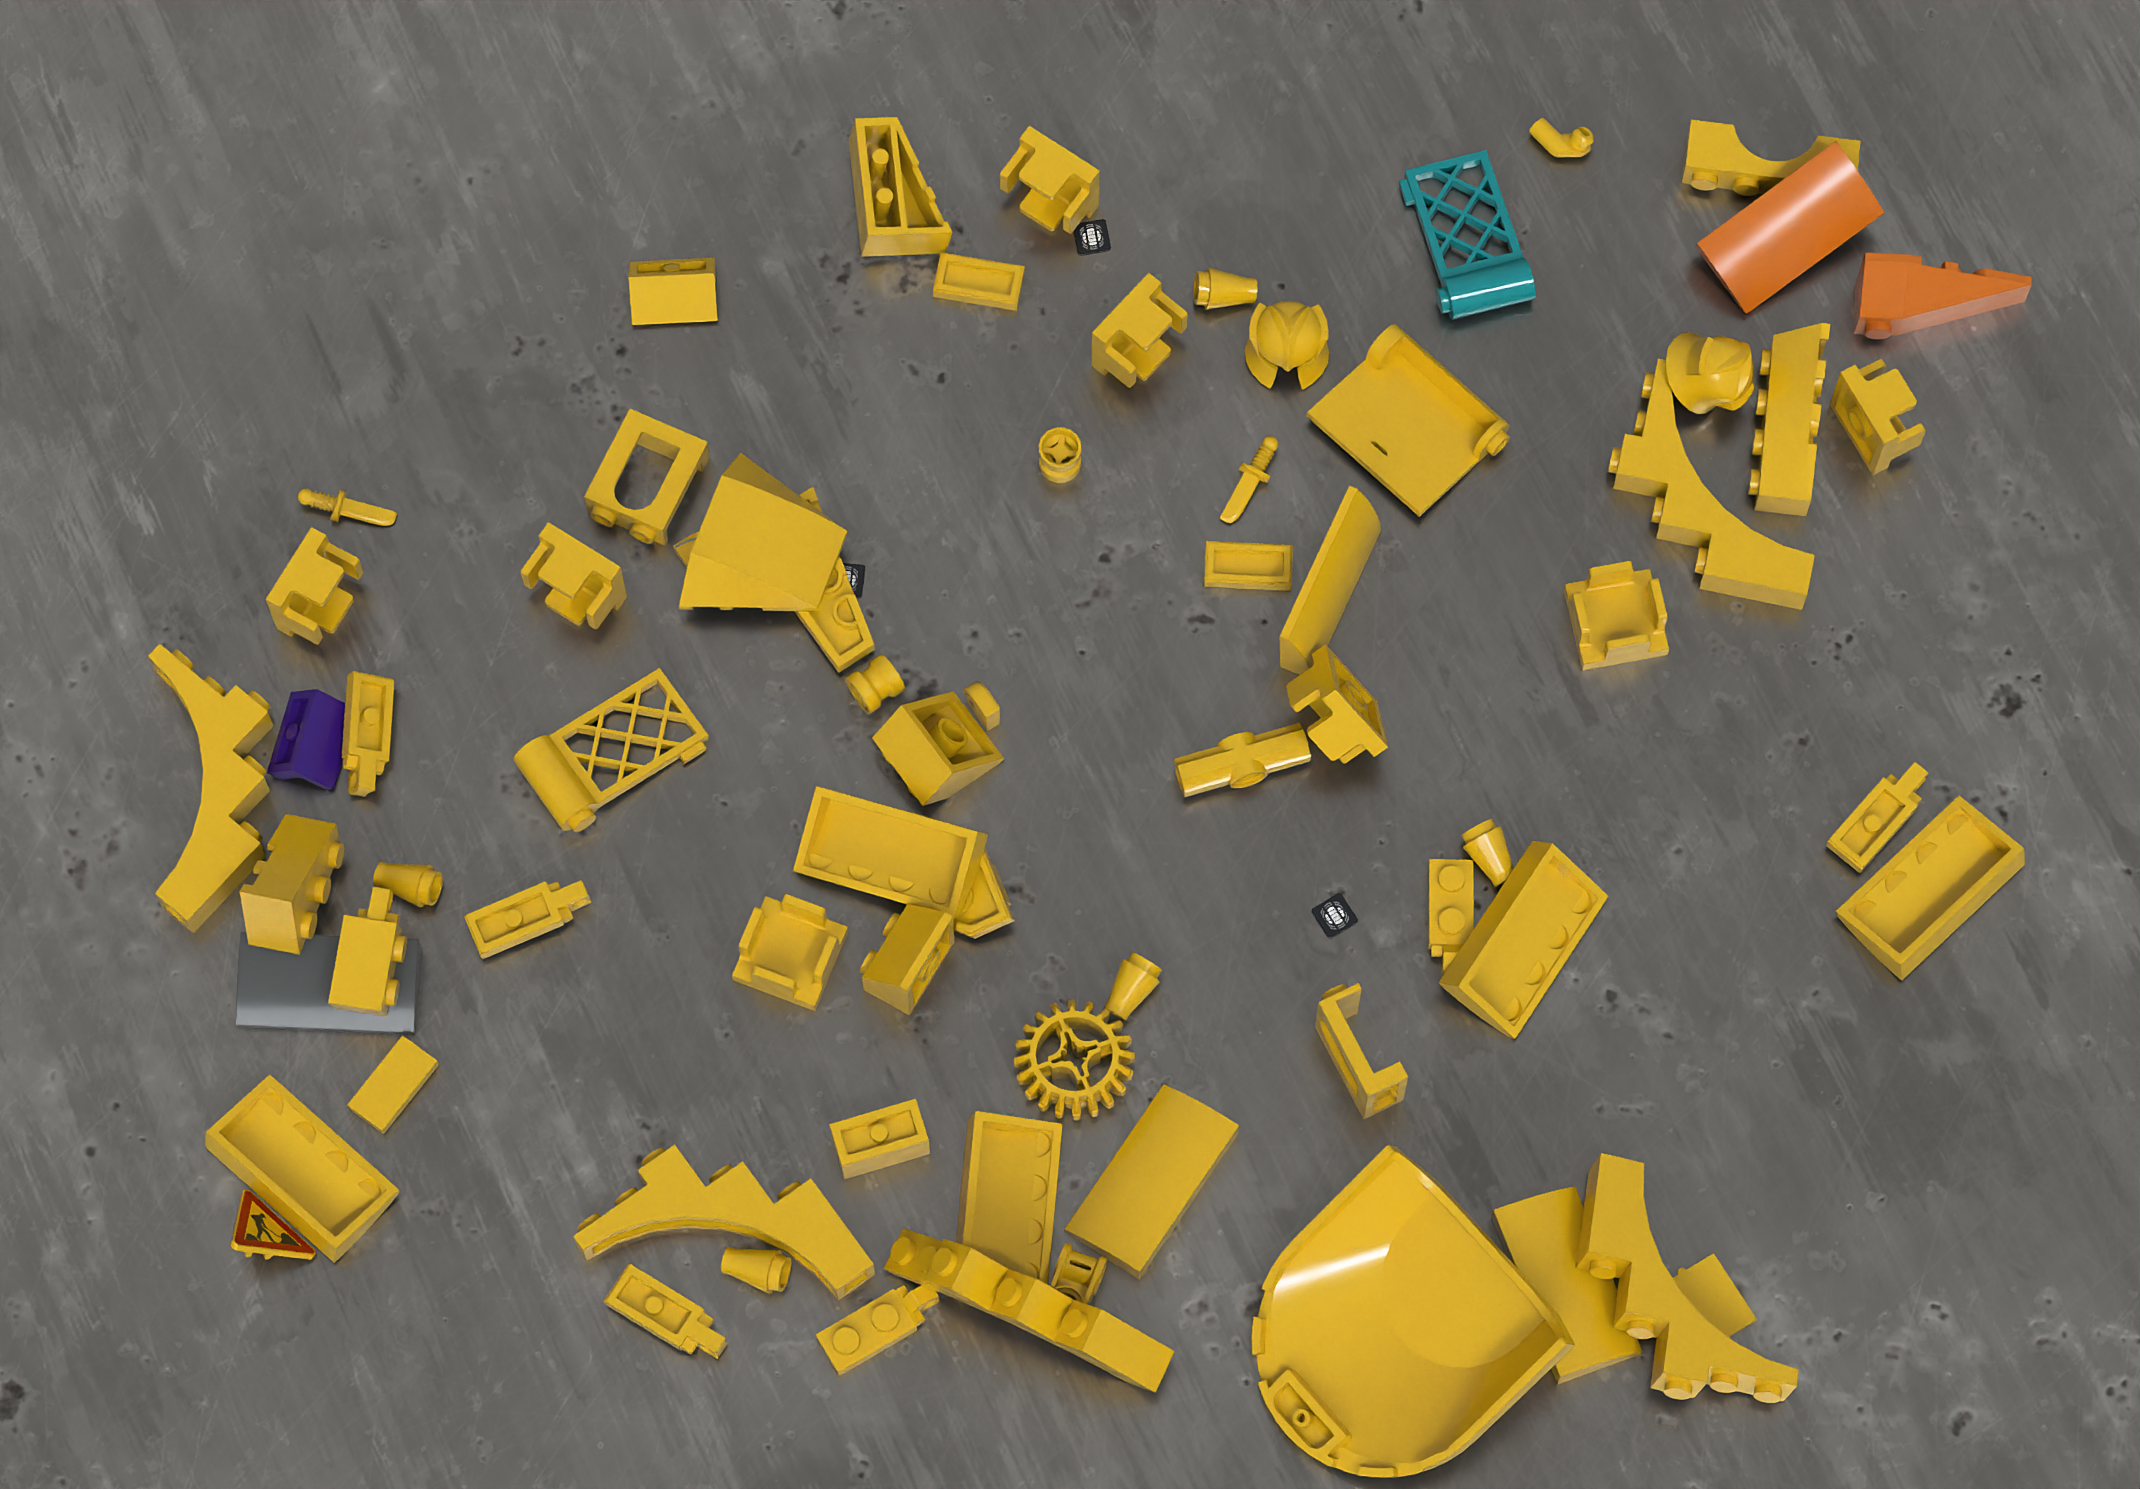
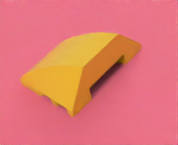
M740 452L721 475L690 552L679 610H693V607H720V610H733V607L762 608L763 611H818L848 532Z

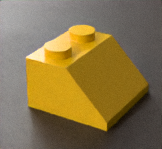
M954 691L901 705L872 737L882 751L885 760L895 768L907 784L909 792L919 800L922 806L950 798L1000 764L1004 759Z
M907 904L901 915L895 912L891 916L882 934L886 937L878 952L872 949L868 953L860 968V973L863 974V990L907 1015H910L955 942L952 915L944 911L913 904Z

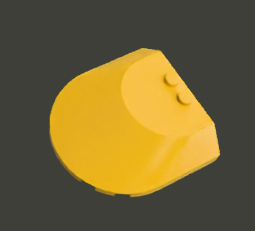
M1387 1145L1282 1251L1263 1283L1262 1289L1265 1292L1258 1317H1253L1252 1355L1257 1357L1258 1371L1261 1382H1258V1386L1269 1411L1284 1433L1299 1448L1327 1466L1358 1476L1394 1478L1418 1474L1433 1469L1456 1457L1485 1433L1575 1346L1559 1314L1442 1184L1400 1149L1391 1145Z

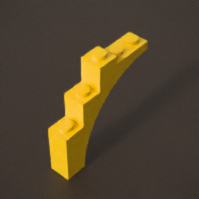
M1658 358L1655 373L1646 372L1641 397L1649 399L1647 411H1638L1633 435H1624L1622 448L1613 447L1608 472L1616 474L1613 489L1656 497L1651 522L1659 524L1656 539L1699 547L1694 573L1702 574L1699 589L1802 610L1808 594L1815 555L1783 546L1750 529L1728 512L1704 486L1686 456L1676 427L1672 389L1666 373V360Z
M159 644L148 655L154 671L178 695L192 718L199 737L203 777L201 804L192 835L177 865L155 894L165 910L192 933H195L253 871L257 861H262L266 857L260 843L263 839L261 834L248 822L243 821L240 825L239 823L270 792L264 778L267 773L266 770L247 754L274 725L268 713L271 707L258 693L251 690L246 694L237 685L226 693L222 686L210 676H206L203 680L192 671L195 667L194 664L182 652L175 649L170 653Z
M675 1144L666 1151L663 1147L658 1148L642 1160L641 1164L643 1166L638 1169L640 1181L644 1185L643 1188L638 1190L636 1187H633L621 1194L615 1200L614 1204L616 1206L602 1216L596 1213L585 1219L577 1227L579 1232L573 1236L576 1247L586 1261L618 1243L651 1232L681 1228L724 1230L758 1239L787 1253L814 1273L837 1300H840L875 1275L873 1262L811 1178L803 1184L796 1181L787 1186L778 1194L777 1198L779 1201L775 1204L743 1161L734 1168L731 1164H728L716 1171L709 1179L711 1184L705 1187Z
M1601 1153L1588 1170L1576 1268L1589 1271L1592 1276L1601 1279L1619 1278L1613 1328L1624 1330L1629 1336L1638 1339L1656 1338L1650 1388L1664 1391V1394L1670 1398L1684 1400L1695 1398L1702 1388L1708 1384L1711 1389L1717 1392L1732 1393L1738 1391L1751 1394L1756 1400L1765 1403L1783 1402L1797 1387L1799 1369L1766 1359L1741 1346L1700 1314L1680 1291L1665 1267L1651 1234L1644 1200V1163Z
M903 1228L898 1239L893 1244L890 1256L883 1268L898 1277L923 1285L1011 1323L1096 1365L1129 1384L1155 1393L1175 1352L1100 1308L1073 1300L1037 1278L1010 1270L971 1247L947 1239L941 1241Z

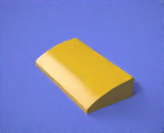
M1350 485L1279 636L1280 667L1298 675H1301L1313 666L1312 653L1325 644L1329 645L1381 532L1379 518L1371 503L1357 488Z
M816 786L793 872L904 904H913L944 911L952 915L953 918H958L975 879L989 834L829 788Z
M1959 795L1836 910V915L1851 933L1902 981L2025 865L2024 848Z
M1532 841L1438 984L1485 1022L1509 1038L1516 1039L1609 896L1553 843Z
M270 1074L206 1131L205 1148L333 1263L359 1240L399 1194V1189Z
M1163 1084L1071 1218L1064 1232L1101 1256L1107 1257L1110 1262L1140 1280L1238 1136L1239 1125L1198 1100Z
M975 1111L967 1119L956 1243L971 1247L1010 1270L1037 1278L1048 1285L1063 1124Z
M1575 1186L1547 1192L1493 1210L1491 1221L1505 1255L1559 1314L1575 1344L1551 1368L1557 1385L1642 1354L1637 1338L1629 1336L1624 1330L1613 1328L1618 1291L1613 1278H1597L1592 1276L1589 1271L1576 1268L1584 1207Z

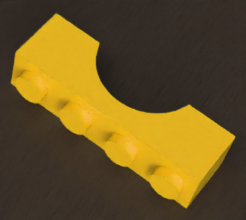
M1691 119L1686 140L1682 183L1691 184L1699 190L1722 188L1734 190L1737 194L1744 196H1753L1758 193L1764 194L1835 141H1837L1858 171L1861 141L1818 135L1813 145L1801 156L1787 161H1770L1748 151L1740 142L1734 125Z

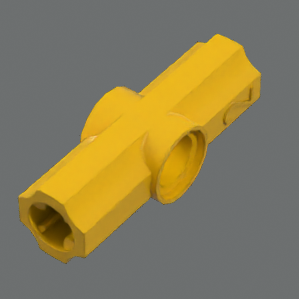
M1296 723L1258 735H1254L1253 732L1237 733L1222 739L1216 747L1174 758L1173 764L1180 790L1185 798L1226 785H1230L1231 788H1242L1256 784L1266 778L1268 773L1310 762L1311 754L1304 729L1300 723Z

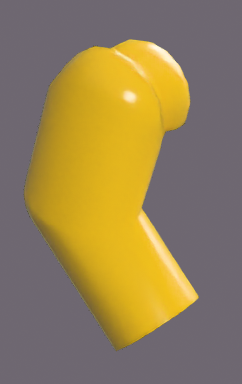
M1540 118L1529 130V133L1556 158L1582 157L1591 150V145L1594 142L1593 133L1586 127H1578L1572 133L1560 134L1545 118Z

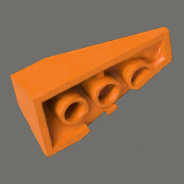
M1865 252L1854 285V334H1865L1866 337L1871 339H1885L1891 335L1897 336L2026 301L2032 286V277L1987 268L1976 270L1970 274L1959 269V263L1945 261L1941 264V267L1922 265L1921 256Z

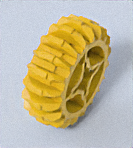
M1071 999L1068 1001L1066 1012H1061L1059 1005L1053 1003L1050 1005L1052 1016L1050 1018L1041 1011L1035 1013V1021L1039 1028L1032 1024H1025L1023 1026V1034L1028 1039H1018L1015 1044L1016 1050L1022 1053V1055L1014 1057V1067L1023 1070L1017 1075V1082L1019 1085L1031 1084L1025 1091L1026 1098L1031 1100L1042 1095L1038 1104L1039 1110L1044 1112L1053 1103L1056 1105L1055 1117L1058 1119L1063 1117L1065 1108L1072 1109V1117L1076 1121L1080 1120L1081 1108L1087 1107L1092 1117L1098 1116L1097 1102L1099 1101L1106 1108L1111 1109L1114 1106V1100L1109 1092L1117 1096H1124L1126 1087L1121 1081L1132 1080L1133 1070L1125 1066L1135 1062V1053L1125 1050L1132 1043L1130 1035L1117 1036L1123 1029V1023L1120 1020H1116L1107 1025L1110 1011L1104 1008L1095 1016L1093 1015L1094 1004L1090 1001L1084 1005V1011H1076V1002ZM1072 1029L1090 1032L1102 1042H1098L1097 1039L1082 1041L1075 1036ZM1057 1034L1059 1050L1053 1055L1048 1056L1047 1062L1037 1064L1040 1049L1050 1037ZM1068 1045L1071 1053H1074L1077 1059H1081V1075L1077 1066L1074 1067L1071 1061H1067ZM1111 1055L1112 1062L1107 1074L1100 1082L1092 1086L1089 1075L1090 1069L1100 1064L1101 1058ZM1050 1077L1052 1081L1061 1078L1068 1079L1074 1084L1077 1091L1058 1088L1046 1078Z

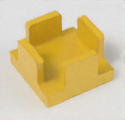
M1028 126L1019 138L1020 146L1000 173V189L1008 194L1018 180L1032 188L1021 202L1020 212L1049 231H1054L1063 220V230L1072 234L1085 216L1090 218L1099 207L1100 170L1033 127Z
M1148 273L1092 332L1091 366L1103 376L1110 372L1129 388L1135 384L1136 376L1143 381L1147 380L1171 354V348L1159 338L1170 326L1179 334H1182L1187 328V312L1162 292V283Z
M1882 359L1861 369L1853 365L1841 371L1830 402L1831 408L1872 475L1887 469L1892 459L1921 445L1926 432L1922 423L1907 430L1898 416L1915 408L1917 400L1899 370L1892 369L1884 373L1886 364Z
M548 522L538 535L539 546L521 569L523 584L533 589L539 579L553 587L545 599V604L548 608L578 626L587 618L588 625L597 630L611 609L614 608L618 611L627 598L621 567Z
M312 527L265 600L277 630L291 637L296 633L318 645L323 638L320 628L328 633H334L354 602L351 594L337 587L344 573L359 580L364 572L357 557L334 546L328 541L326 534Z
M1632 561L1592 567L1588 571L1586 580L1565 584L1564 594L1582 671L1668 655L1669 646L1665 634L1667 612L1659 579H1652L1650 569L1633 572Z
M1326 644L1312 653L1313 666L1286 686L1290 706L1295 712H1299L1307 705H1310L1321 717L1307 728V733L1311 740L1331 761L1339 758L1343 764L1366 749L1375 757L1388 748L1378 701Z
M784 894L782 902L765 896L761 908L754 907L740 940V957L733 971L732 979L733 981L816 1011L847 937L848 927L829 920L825 908L802 899Z

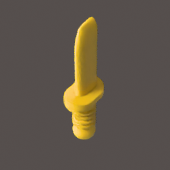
M1267 436L1262 440V446H1259L1256 451L1257 454L1254 455L1250 465L1241 463L1238 470L1244 473L1224 508L1220 520L1226 523L1235 522L1243 513L1259 481L1267 484L1271 476L1264 472L1270 463L1269 460L1274 456L1273 452L1279 445L1278 440L1274 436Z
M308 488L300 490L297 494L298 501L303 505H311L312 508L315 506L316 509L319 507L320 510L323 508L324 511L328 510V512L332 511L330 520L338 522L340 515L375 525L389 526L395 522L397 513L394 511L345 498L347 492L340 489L336 498H334V495L331 497L330 494L318 493L316 490L312 492Z

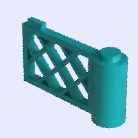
M1486 150L1405 170V179L1399 180V187L1405 205L1414 204L1441 283V288L1435 290L1441 314L1448 313L1450 318L1455 320L1536 298L1531 268L1526 258L1523 257ZM1481 166L1484 178L1478 187L1458 179L1463 169ZM1433 177L1445 183L1437 198L1421 191L1417 181ZM1452 187L1472 196L1463 211L1443 202ZM1486 187H1488L1489 193L1484 191ZM1478 200L1495 207L1496 214L1490 224L1470 214ZM1425 204L1431 206L1429 211H1427ZM1437 210L1458 219L1449 234L1432 226L1431 220ZM1499 222L1501 224L1502 229L1496 227ZM1464 223L1484 232L1476 247L1456 238ZM1490 236L1506 242L1510 253L1493 256L1482 249ZM1438 240L1443 242L1441 247L1439 246ZM1450 246L1470 255L1464 265L1447 269L1443 256Z

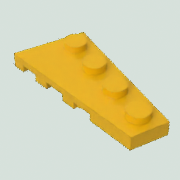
M813 486L799 495L822 512ZM839 556L818 611H794L838 673L875 650L873 639L848 580L842 559Z

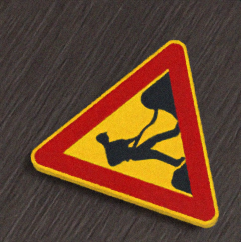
M247 1189L243 1190L239 1198L230 1246L234 1250L243 1251L247 1258L251 1257L252 1253L263 1254L265 1260H269L273 1255L313 1259L316 1254L314 1248L254 1193Z

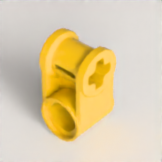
M1065 1243L1056 1263L1050 1286L1073 1300L1090 1305L1093 1296L1097 1294L1102 1282L1108 1258L1101 1256L1099 1259L1074 1251L1071 1244Z

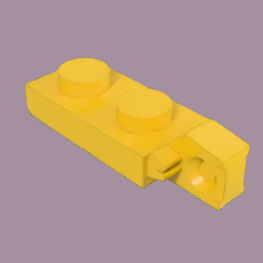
M352 671L347 675L342 763L343 769L350 770L348 774V794L366 797L368 793L375 791L376 775L380 776L383 774L384 765L389 762L394 679Z
M1914 762L1900 779L1896 778L1893 774H1890L1887 778L1883 777L1829 838L1826 846L1857 872L1861 873L1916 811L1922 798L1915 792L1926 781L1925 777L1929 773Z
M1429 859L1428 949H1431V957H1442L1443 976L1474 929L1473 860Z
M582 880L563 888L560 887L559 882L547 885L545 881L466 914L464 918L481 958L485 959L563 926L564 923L574 919L571 912L590 904L591 900Z
M632 1264L627 1265L604 1300L605 1305L678 1350H684L691 1355L696 1347L718 1359L728 1344L725 1342V1337L709 1328L714 1320L706 1314L702 1307Z
M905 1285L896 1290H890L815 1335L816 1339L838 1376L843 1375L916 1332L917 1326L925 1322L922 1312L939 1303V1295L935 1290L923 1285L908 1292Z

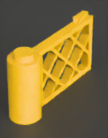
M658 668L549 736L542 735L531 740L515 754L513 761L562 830L568 831L573 829L574 832H580L595 821L596 816L594 813L604 804L680 758L685 764L705 752L706 746L703 743L708 741L709 735L662 670ZM656 684L667 697L664 710L639 706L641 693ZM635 698L634 704L627 703L628 701ZM671 704L673 705V707L676 709L677 712H671V711H670V706H671ZM614 710L631 713L628 732L602 728L605 715ZM637 715L662 719L658 738L633 734ZM598 720L597 727L589 726ZM667 720L685 723L694 735L681 743L664 740ZM576 733L595 736L591 755L572 752L565 740ZM600 737L625 741L621 761L596 756ZM631 743L656 747L654 759L646 765L627 762ZM661 748L668 749L667 752L660 755ZM581 763L589 764L587 772ZM594 765L619 770L617 782L601 792L591 779ZM625 771L633 772L628 776L624 777Z

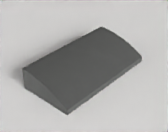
M241 932L237 974L236 1025L237 1027L415 1035L422 947L419 939H407L405 959L403 963L396 962L394 979L400 981L399 995L396 1006H389L387 1017L334 1009L328 1003L340 936L314 935L312 939L306 938L301 953L298 955L248 945L247 933Z

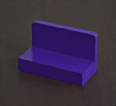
M318 689L291 692L267 774L280 780L301 777L323 789H333L343 759L342 743L345 703Z

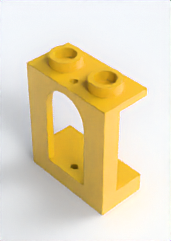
M629 409L584 496L587 512L590 513V517L607 527H613L614 524L629 530V534L643 543L652 544L655 541L666 546L668 542L666 530L696 471L703 472L710 459L708 442ZM638 444L671 458L674 462L652 503L643 509L633 510L619 504L614 491L617 481L635 446Z
M1359 983L1349 988L1345 984H1341L1331 988L1322 995L1323 1000L1318 1002L1315 1028L1363 1119H1366L1404 1100L1408 1075L1400 1061L1373 1073L1345 1020L1358 1014L1362 988Z

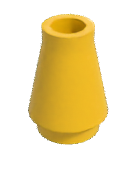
M1207 267L1205 271H1196L1193 282L1194 305H1203L1204 309L1208 310L1245 303L1255 304L1258 288L1257 279L1239 276Z
M1491 818L1461 835L1466 844L1462 848L1488 876L1494 887H1498L1505 883L1514 866L1502 827H1496Z
M381 861L378 863L373 876L374 887L391 889L394 895L420 908L425 904L433 906L437 902L443 884L442 873L434 870L430 864H392Z
M1131 952L1127 960L1122 959L1109 998L1103 1008H1107L1111 1014L1127 1021L1130 1014L1160 983L1157 978L1162 969L1146 958Z
M727 1247L721 1261V1272L731 1275L768 1294H771L773 1290L782 1292L789 1280L791 1258L782 1255L781 1250Z

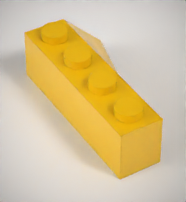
M1819 323L1773 335L1769 350L1762 349L1759 375L1766 376L1765 389H1758L1755 415H1763L1762 429H1754L1752 441V455H1759L1758 469H1751L1748 484V495H1756L1754 511L1799 516L1807 515L1812 498L1817 443H1813V439L1817 437L1822 404L1817 403V397L1820 398L1826 369V361L1821 360L1826 342L1829 340L1830 324Z

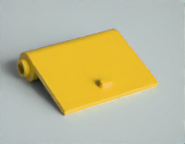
M1396 324L1386 328L1369 348L1366 359L1306 414L1312 422L1419 517L1488 453L1495 456L1505 447L1510 439V436L1507 434L1510 424Z

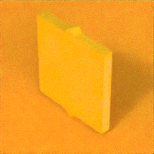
M1714 1253L1688 1269L1679 1268L1677 1275L1673 1277L1680 1291L1700 1314L1729 1338L1757 1321V1318Z

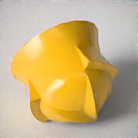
M1280 301L1268 307L1261 302L1257 305L1251 316L1249 338L1244 352L1245 360L1251 373L1261 384L1271 389L1276 378L1277 366L1282 367L1287 372L1297 367L1302 390L1312 385L1323 374L1328 365L1330 352L1327 344L1329 332L1327 319L1320 305L1317 304L1310 308L1296 301Z
M1687 332L1674 338L1668 347L1666 355L1668 382L1676 398L1689 411L1696 414H1705L1715 406L1734 411L1745 404L1755 388L1753 384L1754 368L1751 348L1746 342L1737 341L1725 336L1702 337L1697 333Z

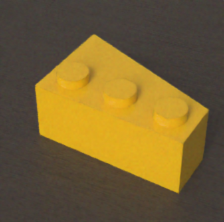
M898 117L855 118L848 141L861 257L946 253L953 232L948 221H944L935 203L936 197L931 186H927L918 167L919 161Z
M285 814L267 844V850L271 851L267 862L257 861L253 868V874H258L259 876L253 885L244 884L239 893L248 945L300 955L306 938L312 939L317 926V909L320 903L325 904L328 900L331 889L330 876L334 868H340L345 847L344 843L339 842L337 824Z

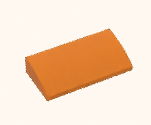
M1835 141L1695 245V248L1744 314L1747 315L1885 212L1837 141Z

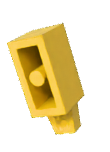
M373 887L368 910L359 908L357 917L343 916L328 1001L334 1009L387 1017L388 1007L396 1006L400 981L394 979L396 962L403 963L405 959L407 936L401 935L402 928L399 926L400 915L391 913L394 895L391 889Z

